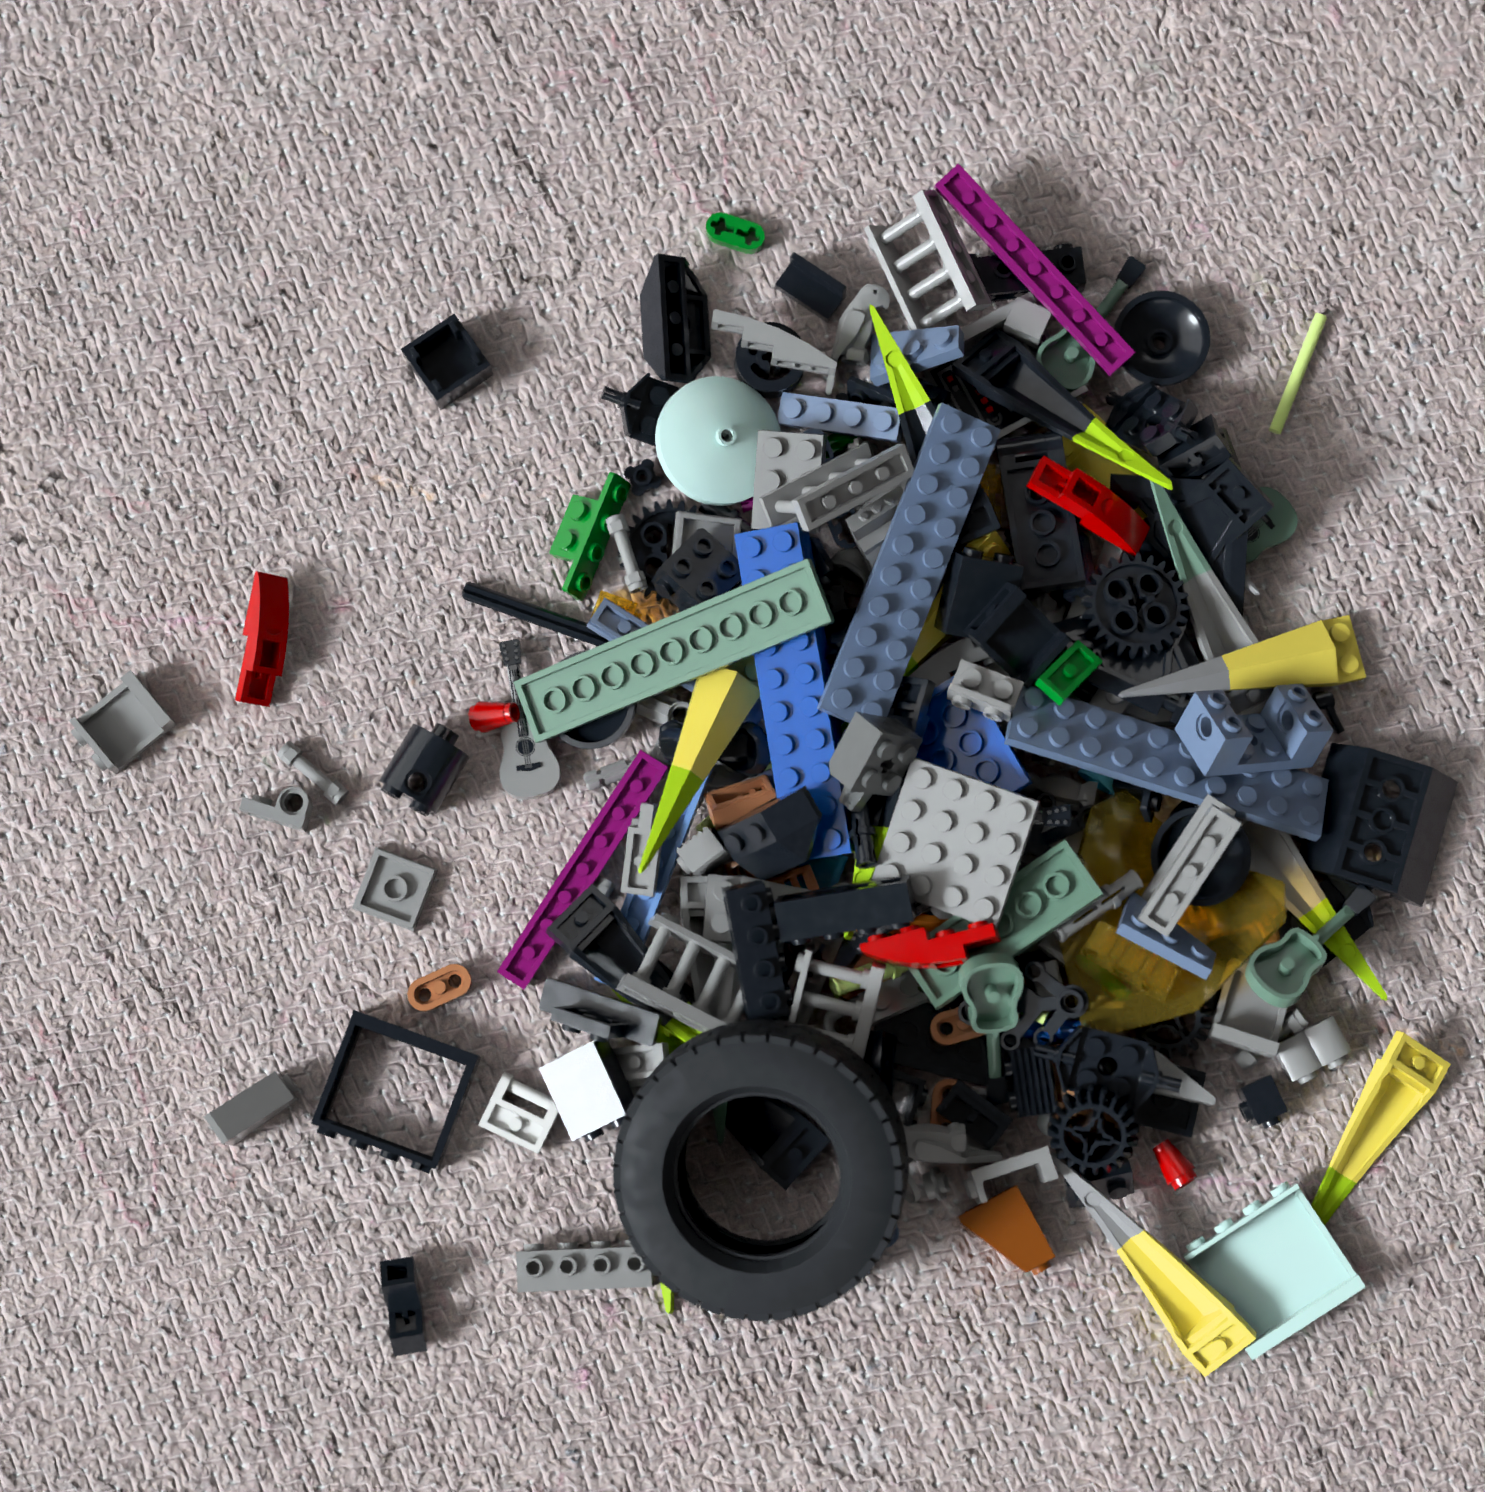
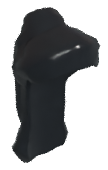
M676 719L669 720L660 726L659 748L662 756L668 762L673 761L683 724ZM743 722L717 761L724 763L733 771L749 777L763 773L771 761L767 735L755 723Z

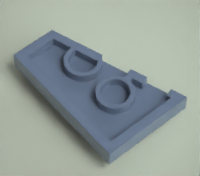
M959 325L890 332L914 374L964 356V333ZM872 334L870 379L877 387L889 383V378L877 335Z
M1135 892L1128 896L1116 933L1206 980L1213 969L1216 952L1177 923L1169 936L1166 937L1140 921L1138 916L1147 904V901Z

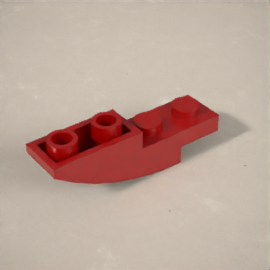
M1046 456L1039 460L1026 487L1081 518L1078 524L1134 557L1150 529L1146 522L1126 502L1103 484L1078 468L1071 472Z
M255 571L243 635L248 636L235 701L270 707L276 676L282 677L289 626V589L287 577Z
M977 921L969 924L968 929L955 933L954 929L937 932L935 934L936 938L931 939L930 932L925 927L920 928L919 925H910L901 928L900 934L887 937L886 933L870 936L867 938L868 942L859 944L866 956L884 963L901 967L936 969L960 966L970 959L969 950L1001 942L998 928L993 923L988 924L987 921Z

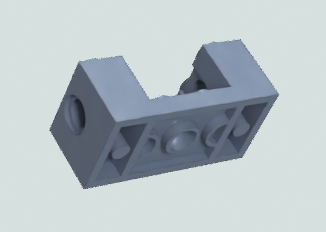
M1303 684L1276 685L1261 713L1236 715L1230 707L1231 702L1222 689L1195 691L1175 727V731L1205 777L1313 767L1334 731Z

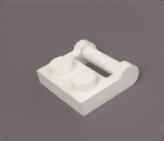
M505 1071L478 1125L539 1154L559 1111L552 1097L513 1079L514 1075ZM509 1091L548 1110L544 1119L504 1101L503 1098L506 1092Z

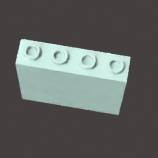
M1287 1181L1281 1183L1270 1191L1273 1197L1261 1204L1259 1199L1255 1200L1242 1209L1245 1215L1234 1222L1231 1218H1228L1214 1227L1216 1234L1207 1240L1200 1236L1185 1246L1188 1252L1183 1256L1192 1270L1232 1303L1238 1314L1257 1332L1256 1340L1244 1348L1252 1361L1366 1287L1296 1182L1291 1185Z

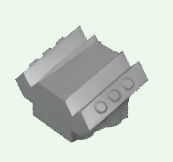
M898 486L845 519L852 533V539L870 572L873 569L904 490L901 486ZM945 570L944 575L942 577V580L937 591H939L944 584L947 570Z

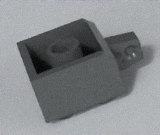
M855 712L829 761L830 774L844 785L839 801L849 810L860 812L872 794L892 797L901 785L902 778L910 763L915 759L923 739L898 719Z

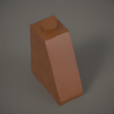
M1017 1185L988 1199V1202L981 1203L956 1217L963 1227L1024 1273L1032 1271L1034 1275H1037L1051 1267L1049 1260L1056 1257Z

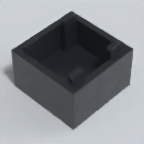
M455 313L401 348L404 359L440 411L493 376L490 363Z

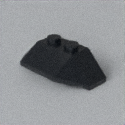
M658 253L653 258L640 293L643 358L662 381L690 383L696 379V376L711 358L708 295L697 276L689 268L690 264L686 257Z
M803 786L754 809L729 825L717 829V833L737 864L760 880H767L810 859L816 838L817 825L820 824L822 813L807 787Z

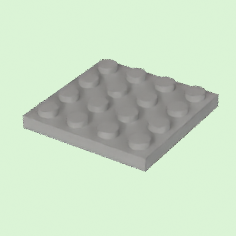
M915 757L909 765L871 881L910 875L915 901L972 922L987 921L988 924L993 923L998 928L1041 801Z

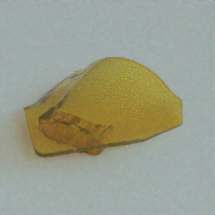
M1121 790L1091 807L1077 857L1099 888L1104 884H1112L1129 870H1134L1143 882V887L1135 891L1136 894L1141 896L1154 876L1151 865V847L1154 837L1163 823L1155 816L1152 823L1145 822L1140 810L1141 802L1126 790ZM1250 870L1242 887L1227 900L1211 906L1188 905L1177 924L1216 952L1213 969L1206 980L1116 933L1127 898L1121 901V906L1116 910L1111 908L1089 925L1066 939L1064 943L1059 941L1069 984L1081 986L1089 996V1007L1079 1017L1080 1023L1083 1026L1117 1033L1198 1011L1240 969L1253 953L1286 922V884L1268 875ZM1121 889L1117 890L1115 893L1104 899L1101 903L1103 904L1105 901L1116 895L1118 892L1121 891ZM1091 908L1089 911H1087L1079 918L1074 920L1073 923L1077 922L1078 920L1086 916L1088 913L1093 911V908ZM1073 995L1075 1005L1077 1006L1079 1003L1078 998Z

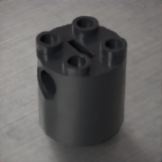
M436 723L431 732L413 724L379 780L384 784L381 791L396 800L403 796L411 801L409 807L425 817L430 812L436 814L470 758L466 753L454 746L459 735L439 723ZM413 774L419 775L424 782L423 789L420 792L413 791L408 785V779Z

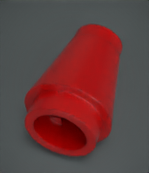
M478 701L476 705L470 707L468 713L469 723L473 730L482 733L517 722L520 716L519 708L514 702Z
M1169 1139L1152 1149L1167 1185H1172L1175 1191L1185 1187L1198 1177L1194 1172L1196 1167Z

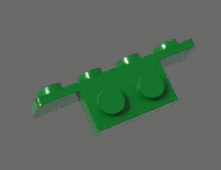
M614 472L608 474L598 500L572 495L549 551V554L555 558L573 562L562 590L579 601L585 600L610 539L605 520L613 515L620 514L631 487L628 481Z

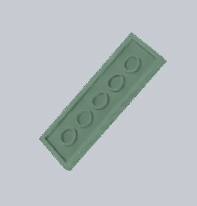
M1065 839L1016 873L998 927L1001 942L969 950L970 958L985 953H1004L1015 958L1104 896ZM954 915L930 932L931 939L936 938L935 934L943 930L954 929L955 933L967 930L968 925L974 922ZM962 965L936 969L908 967L935 1009H941L962 994L958 982V973Z

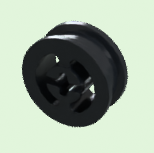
M765 322L801 339L793 329L784 324ZM741 337L736 348L734 362L735 372L739 381L755 389L763 398H778L782 396V392L790 393L796 388L803 377L804 371L791 369L786 376L778 380H765L758 377L753 370H756L762 377L769 378L770 366L769 362L765 360L767 351L758 350L755 355L749 354L751 349L741 347ZM774 366L775 377L781 374L784 367Z

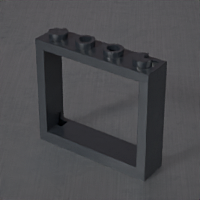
M354 1010L311 1124L319 1126L317 1133L336 1139L337 1134L349 1137L348 1144L366 1151L369 1145L381 1149L379 1156L398 1162L401 1156L412 1160L410 1167L429 1174L431 1168L440 1169L481 1057ZM362 1028L466 1066L432 1156L328 1119Z

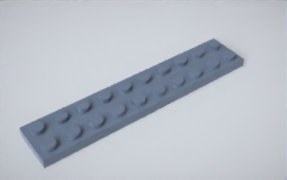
M944 403L938 404L913 466V475L907 481L817 706L818 710L848 723L851 722L855 712L883 717L888 716L1001 429Z
M1023 686L1010 722H1008L1004 744L1200 805L1206 795L1210 794L1236 811L1235 817L1315 842L1321 837L1328 779L1297 769L1205 777L1176 731L1069 697L1059 706L1041 689L1034 686L1029 688Z

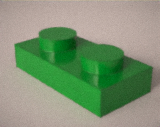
M1077 640L1038 678L1035 685L1060 706L1103 661L1081 641Z

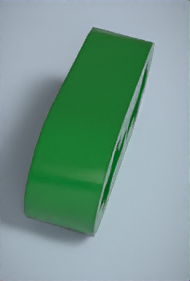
M722 212L714 213L706 222L707 237L717 245L745 254L758 253L764 246V230L755 222ZM720 222H724L725 228L733 233L722 231L721 235L715 234V228L712 226H718ZM750 232H755L756 239L759 241H752L751 245L745 244V238L738 235L739 233L748 236Z

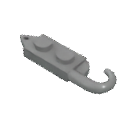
M911 971L903 973L899 978L890 979L882 983L872 1026L930 1001L925 993L918 990V982ZM865 991L847 1000V1002L855 1004L856 1001L863 1002ZM827 1011L823 1018L824 1030L837 1033L834 1029V1022L846 1015Z

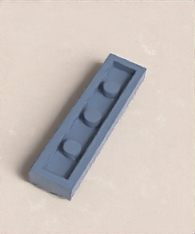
M782 392L777 416L780 426L806 430L817 428L827 433L901 443L903 430L897 408Z

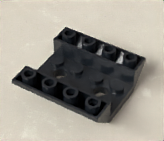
M1331 743L1321 775L1322 778L1329 780L1321 837L1316 842L1303 838L1299 853L1313 874L1323 877L1333 875L1390 893V898L1422 907L1458 782L1433 767L1368 747ZM1386 781H1393L1399 786L1400 792L1397 798L1391 799L1384 795L1382 787ZM1367 844H1376L1381 849V858L1378 861L1373 862L1365 857L1364 848Z

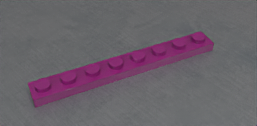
M959 163L935 184L934 189L1109 376L1114 374L1135 354V351Z
M640 749L497 970L499 974L522 989H526L556 943L546 933L547 928L591 884H594L627 833L628 826H631L632 818H636L640 813L641 803L647 802L668 769L667 766Z

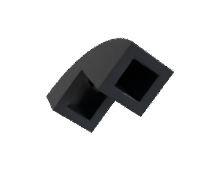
M414 1257L380 1261L381 1288L389 1314V1335L394 1356L428 1351L423 1303Z

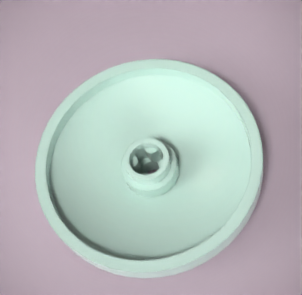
M710 376L699 378L686 384L669 398L657 421L655 444L657 455L665 474L682 493L691 499L707 505L729 506L746 501L754 495L758 430H781L771 406L755 389L733 378Z

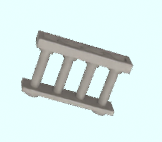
M921 190L912 197L917 205L916 211L887 229L885 225H868L864 228L868 236V245L876 253L908 322V330L933 328L934 325L962 307L966 311H983L992 305L942 196L936 190ZM924 221L930 233V239L900 258L893 241ZM935 250H938L943 260V268L913 286L906 269ZM951 279L957 290L956 297L927 314L920 301V297L946 280Z
M863 443L763 495L759 500L770 527L779 526L797 516L802 530L811 531L912 477L914 468L905 444H896L872 457L868 443Z
M1210 794L1206 795L1140 896L1147 901V904L1138 916L1140 921L1166 937L1169 936L1241 826V821L1234 818L1236 814L1234 809Z
M656 913L650 918L648 924L658 930L638 972H633L632 975L629 973L624 975L616 989L700 1032H705L724 1024L739 1022L745 1011L741 989L726 1018L723 1017L722 1020L711 1016V1010L709 1009L728 967L731 966L737 969L734 953L680 926V920L667 913H662L661 915ZM669 936H672L688 945L667 988L663 987L660 990L650 985L652 980L649 978ZM699 951L717 959L697 1003L693 1002L690 1005L680 1000L681 995L679 992Z
M808 945L805 953H798L794 972H798L800 975L788 1022L797 1023L801 1004L851 1016L853 1021L858 1022L855 1034L849 1033L846 1036L818 1028L814 1029L839 1040L864 1059L887 964L873 961L871 970L864 968V971L812 959L815 946ZM809 972L860 984V988L866 989L863 1002L856 1001L855 1004L804 991Z

